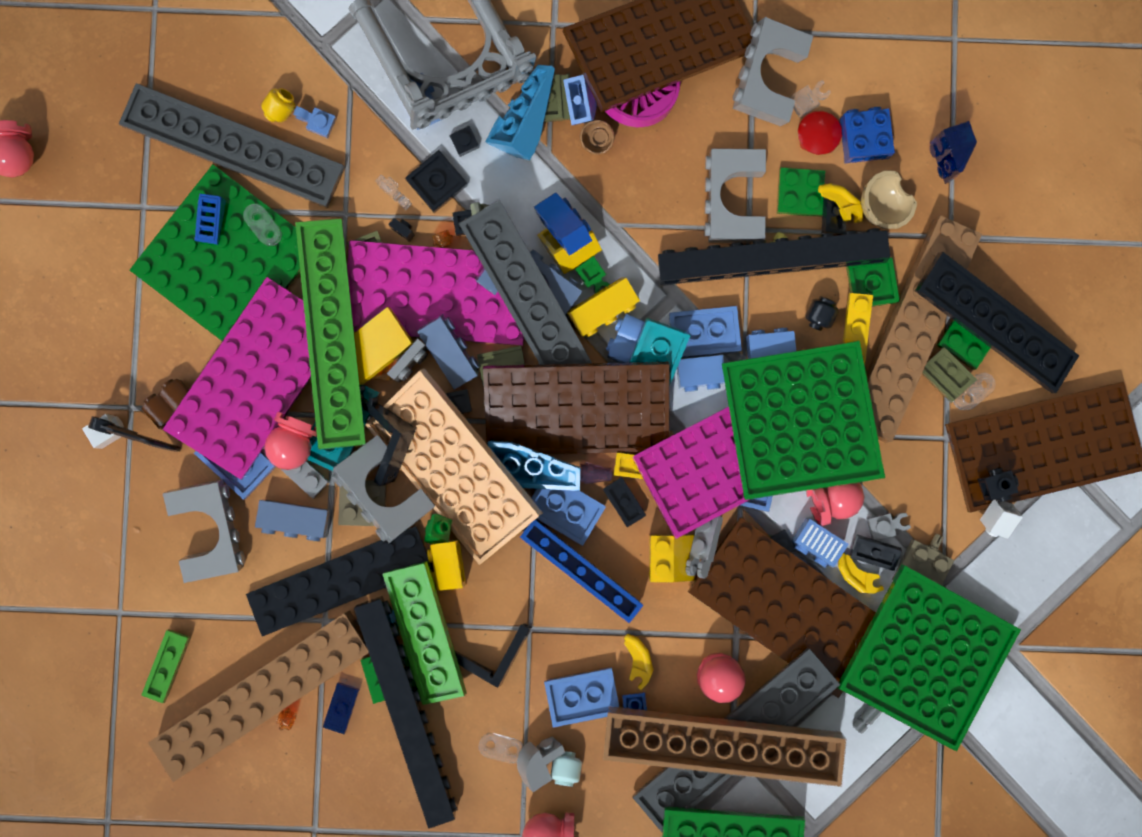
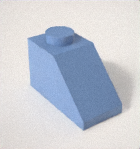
M584 75L564 79L571 125L593 121L597 102Z

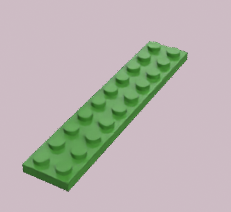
M342 219L295 222L318 449L366 445Z

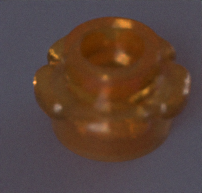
M448 230L432 236L433 246L438 245L439 248H444L450 245L453 235H450Z
M287 708L285 711L282 710L278 715L276 723L280 725L279 730L281 731L283 729L289 731L296 720L297 714L292 712L290 708Z

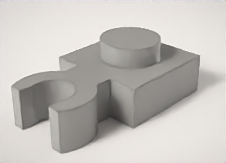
M891 513L867 518L871 538L881 540L896 536L895 529H910V525L902 526L900 524V519L907 517V513H898L894 519H892Z

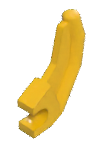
M833 183L818 187V192L821 193L822 197L836 202L840 208L839 211L843 221H850L851 214H853L854 223L862 222L863 210L861 203L845 187Z
M842 554L838 561V568L848 584L860 593H877L884 590L881 585L873 586V581L880 578L879 574L859 570L848 554Z
M628 633L624 636V644L633 657L629 679L633 681L635 677H641L642 682L638 685V688L642 690L649 683L654 668L647 647L639 638Z

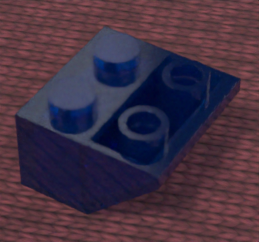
M970 121L942 130L930 142L931 155L933 158H936L938 164V175L944 180L945 184L951 182L964 171L977 144Z

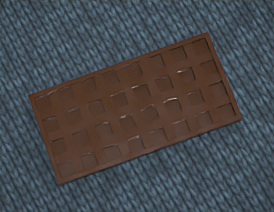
M635 0L566 26L562 31L601 113L743 57L752 40V27L738 0Z
M669 362L483 366L487 445L488 441L513 442L543 454L642 452L669 438Z
M1124 382L945 424L967 512L969 513L989 507L992 501L984 500L977 478L989 475V470L1000 467L1003 470H1012V473L1016 475L1019 482L1017 487L1019 493L1012 494V499L1005 501L1008 503L1142 471V448Z
M741 517L716 550L708 576L705 578L697 577L688 590V593L787 663L793 661L809 647L838 682L876 613ZM838 688L831 692L838 699L843 693Z

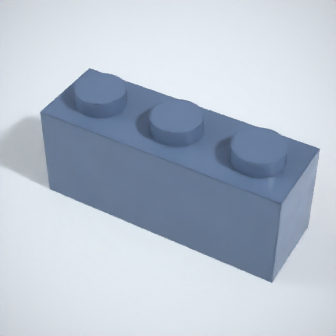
M442 314L420 327L417 332L453 389H456L478 376V368L480 366L475 357H470L466 349L468 347L461 336L458 338L453 331L456 328L449 317L445 318Z
M259 500L255 528H262L261 533L275 534L276 531L284 532L286 537L298 538V534L306 535V540L320 541L321 538L328 537L332 510Z

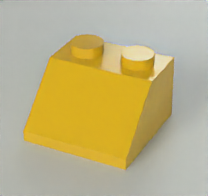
M547 228L537 234L555 264L564 274L574 270L578 265L602 250L592 229L588 232L592 242L570 256Z
M649 535L650 582L695 581V575L689 576L685 570L687 560L690 558L694 535H683L675 539L674 535Z
M453 540L431 544V549L427 550L429 563H433L434 572H431L434 585L437 586V591L463 588L466 585V577L460 541Z

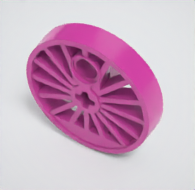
M680 82L634 99L631 115L623 112L629 102L622 104L620 109L614 107L605 112L615 121L630 127H648L657 124L673 109L679 95ZM638 99H639L642 112L637 115V107H638Z

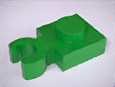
M594 256L574 269L586 287H590L593 284L594 294L599 292L601 286L607 287L610 285L601 279L606 273Z

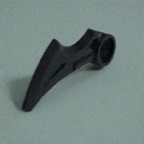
M92 416L88 428L105 434L118 435L164 450L181 451V448L177 445L138 434V432L117 426L113 422Z

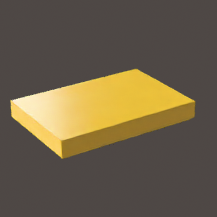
M390 307L385 308L354 333L359 384H365L406 352L414 343Z

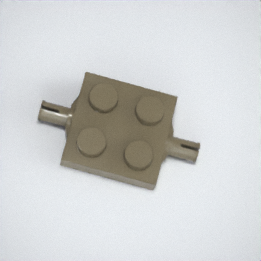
M935 533L930 545H925L911 539L892 580L896 576L901 564L942 586L954 562L953 559L943 555L938 550L944 537Z

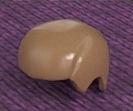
M602 120L588 122L582 128L580 134L582 147L594 155L607 153L615 140L613 128Z

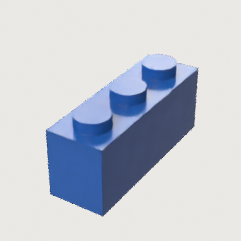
M554 193L534 206L543 225L569 256L592 242L588 233L591 231L589 224L585 219L581 218L575 208L572 209L566 197L562 199L557 193Z

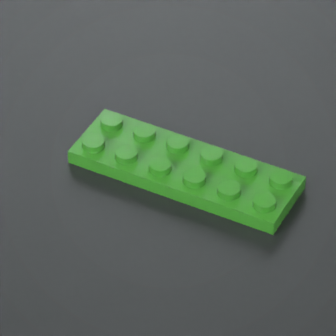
M428 562L386 571L383 573V577L414 674L416 686L421 695L422 705L465 696L467 691Z

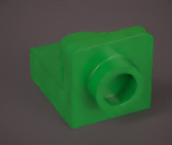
M432 514L425 529L424 542L429 544L449 542L452 519L439 514Z

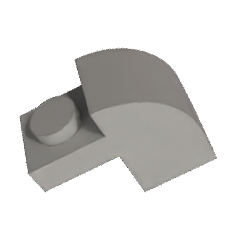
M553 736L541 741L536 747L529 741L518 755V772L523 783L532 792L552 780L546 765L565 753L563 746Z

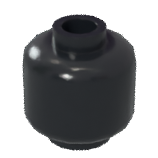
M820 296L819 299H812L805 314V318L810 321L809 326L819 331H822V328H831L839 312V309L835 306L836 302Z

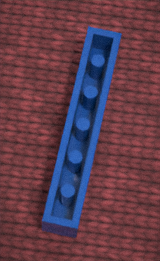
M535 519L520 536L522 540L629 624L643 607L641 601Z

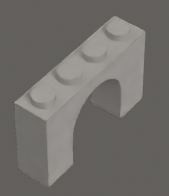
M765 17L752 27V40L745 51L746 62L739 73V79L741 80L739 87L736 88L733 94L734 105L732 109L782 126L790 122L796 100L777 94L764 84L760 70L762 60L767 54H775L799 63L808 57L813 36Z
M711 149L709 156L705 157V170H709V178H705V192H709V200H705V214H708V222H705L704 235L708 236V243H752L758 240H765V217L737 216L732 214L724 207L720 197V190L722 185L732 178L763 177L766 172V149Z
M377 435L367 442L366 445H363L335 466L332 470L334 474L332 479L339 487L343 486L348 492L346 496L353 505L358 504L363 510L361 512L363 518L368 523L372 522L377 528L375 532L382 541L387 540L388 543H391L430 512L435 505L422 489H419L407 500L395 507L379 506L369 498L365 489L366 476L381 464L387 449L385 443Z
M223 479L172 489L163 493L168 516L200 511L211 516L219 528V540L213 550L184 556L179 560L184 583L236 573L244 567L245 556L243 551H240L238 545L240 535L238 529L234 528L233 523L235 513L233 507H230L228 502L230 492L228 485H224Z

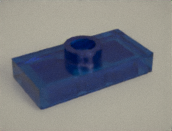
M340 682L337 683L322 728L341 734L346 733L360 689Z

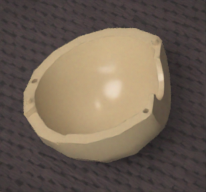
M882 171L874 175L864 186L861 196V206L865 217L872 224L882 229H898L906 225L914 216L917 202L913 195L907 194L900 185L902 178L896 171Z

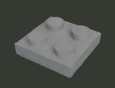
M417 339L387 374L397 382L401 380L405 382L412 375L413 371L411 369L416 363L421 364L426 359L428 348Z

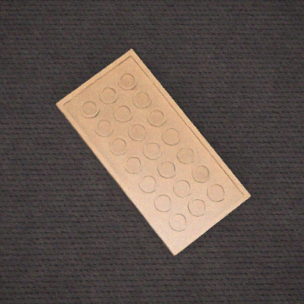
M425 368L420 370L383 406L416 428L401 465L402 471L418 490L422 489L435 505L433 509L437 514L452 519L451 531L479 565L543 513ZM372 417L365 425L374 436L378 435L385 445L388 446L392 433H389Z

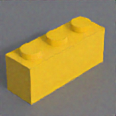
M621 277L569 309L566 314L581 337L584 335L589 337L598 331L597 327L604 323L609 325L616 321L618 314L623 311L626 314L636 308L635 304L640 300L628 279Z

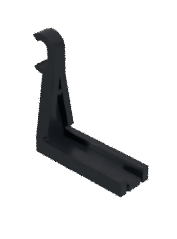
M365 386L360 387L362 407L389 433H392L374 482L381 487L383 484L395 482L416 428L378 404V397L370 398L368 401L363 395Z
M525 623L520 625L494 675L493 670L455 651L458 664L498 688L502 685L532 627Z

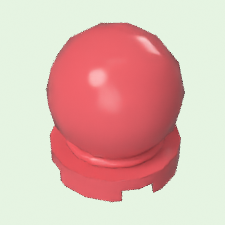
M0 120L1 176L15 178L24 175L31 168L34 153L32 146L27 142V140L32 138V129L29 124L26 123L23 127L17 126V121Z
M277 412L274 421L279 422V427L273 429L266 438L264 447L266 457L272 465L279 469H297L310 456L312 448L310 438H312V435L317 437L316 427L310 430L312 425L289 416L282 419L283 414Z
M860 483L806 491L807 497L811 496L814 507L810 508L816 523L821 524V526L831 524V517L839 520L848 519L858 514L865 499Z
M723 653L710 654L702 660L696 673L698 685L705 696L713 702H732L744 690L746 682L745 673L740 664L729 655Z
M565 813V819L562 818V820L555 814H536L526 822L522 837H574V813Z

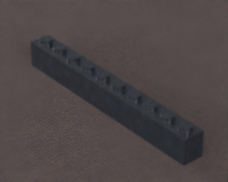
M879 228L867 230L866 233L847 231L843 235L834 236V233H826L818 238L805 235L798 237V240L779 238L775 242L766 243L765 240H758L752 242L751 245H743V243L738 242L730 244V247L722 248L720 245H711L707 249L698 250L697 247L686 248L683 252L664 250L662 254H658L660 286L887 263L890 259V248L887 230L880 231Z
M383 596L357 604L354 607V611L428 829L455 820L456 811H458L457 801L455 797L451 798L448 789H451V784L448 776L443 775L441 767H444L441 754H436L435 752L436 739L434 733L428 731L426 724L429 723L426 710H421L419 702L422 699L419 689H414L411 680H414V674L411 666H406L404 658H407L406 650L403 644L399 645L397 636L400 635L396 622L392 623L389 615L392 614L390 603L388 600L384 601Z

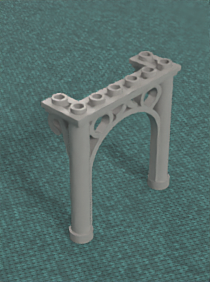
M355 0L350 4L348 9L352 17L357 19L410 116V127L412 130L426 128L432 121L438 118L443 120L449 117L451 112L458 109L460 111L465 110L471 106V103L478 100L480 102L485 101L491 94L498 91L502 93L517 82L519 84L524 83L531 75L536 60L535 53L531 54L530 51L525 53L517 36H510L491 0H468L485 34V46L481 55L467 69L444 77L420 74L403 62L369 0ZM491 39L500 54L489 52ZM485 61H496L500 64L501 69L494 73H487L483 70L482 66ZM478 70V75L484 81L472 86L471 82L476 77V71ZM414 81L422 84L420 89ZM447 85H450V89L458 88L461 91L448 96L449 89ZM429 86L439 87L443 91V95L434 100L426 97L424 93Z

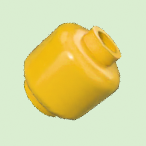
M284 88L271 89L261 103L264 116L271 122H285L295 109L293 95Z

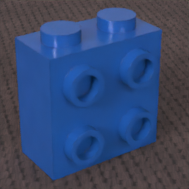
M872 107L868 111L859 112V109H851L843 114L839 121L842 127L845 164L889 159L895 153L889 109Z

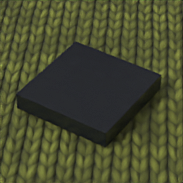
M440 150L405 177V180L433 213H436L468 186V183Z

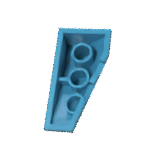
M536 66L522 85L520 96L515 101L512 99L508 104L511 108L503 118L499 116L485 141L487 144L516 158L531 159L541 137L555 70L553 66Z
M488 441V447L522 488L580 491L581 467L513 442Z

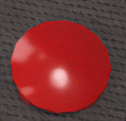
M814 111L806 115L798 128L800 147L816 155L832 153L840 144L842 138V127L838 119L825 111Z

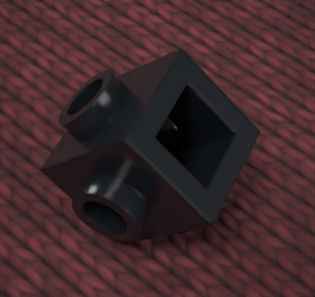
M1000 467L989 470V475L977 478L983 498L986 501L997 499L998 502L1012 499V494L1019 493L1017 488L1019 482L1016 475L1012 473V470H1003Z

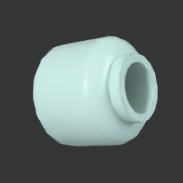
M565 751L564 754L552 761L550 775L555 780V784L573 787L574 783L580 781L582 761L575 758L576 753Z

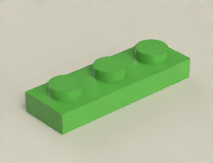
M170 629L166 630L141 696L162 704L166 702L190 640L189 636Z

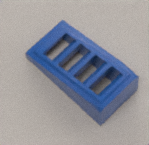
M199 194L195 241L219 244L226 200L222 197ZM208 203L216 204V207H207ZM206 212L214 213L215 217L206 216ZM204 222L214 223V227L206 226ZM203 231L213 232V236L202 235Z

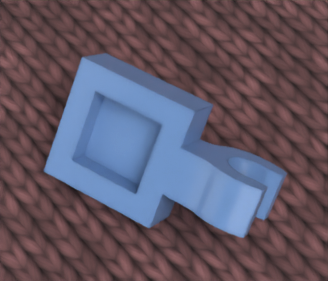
M296 106L293 113L296 119L308 123L306 126L308 131L325 138H329L337 119L336 116L315 107L313 112L310 113Z

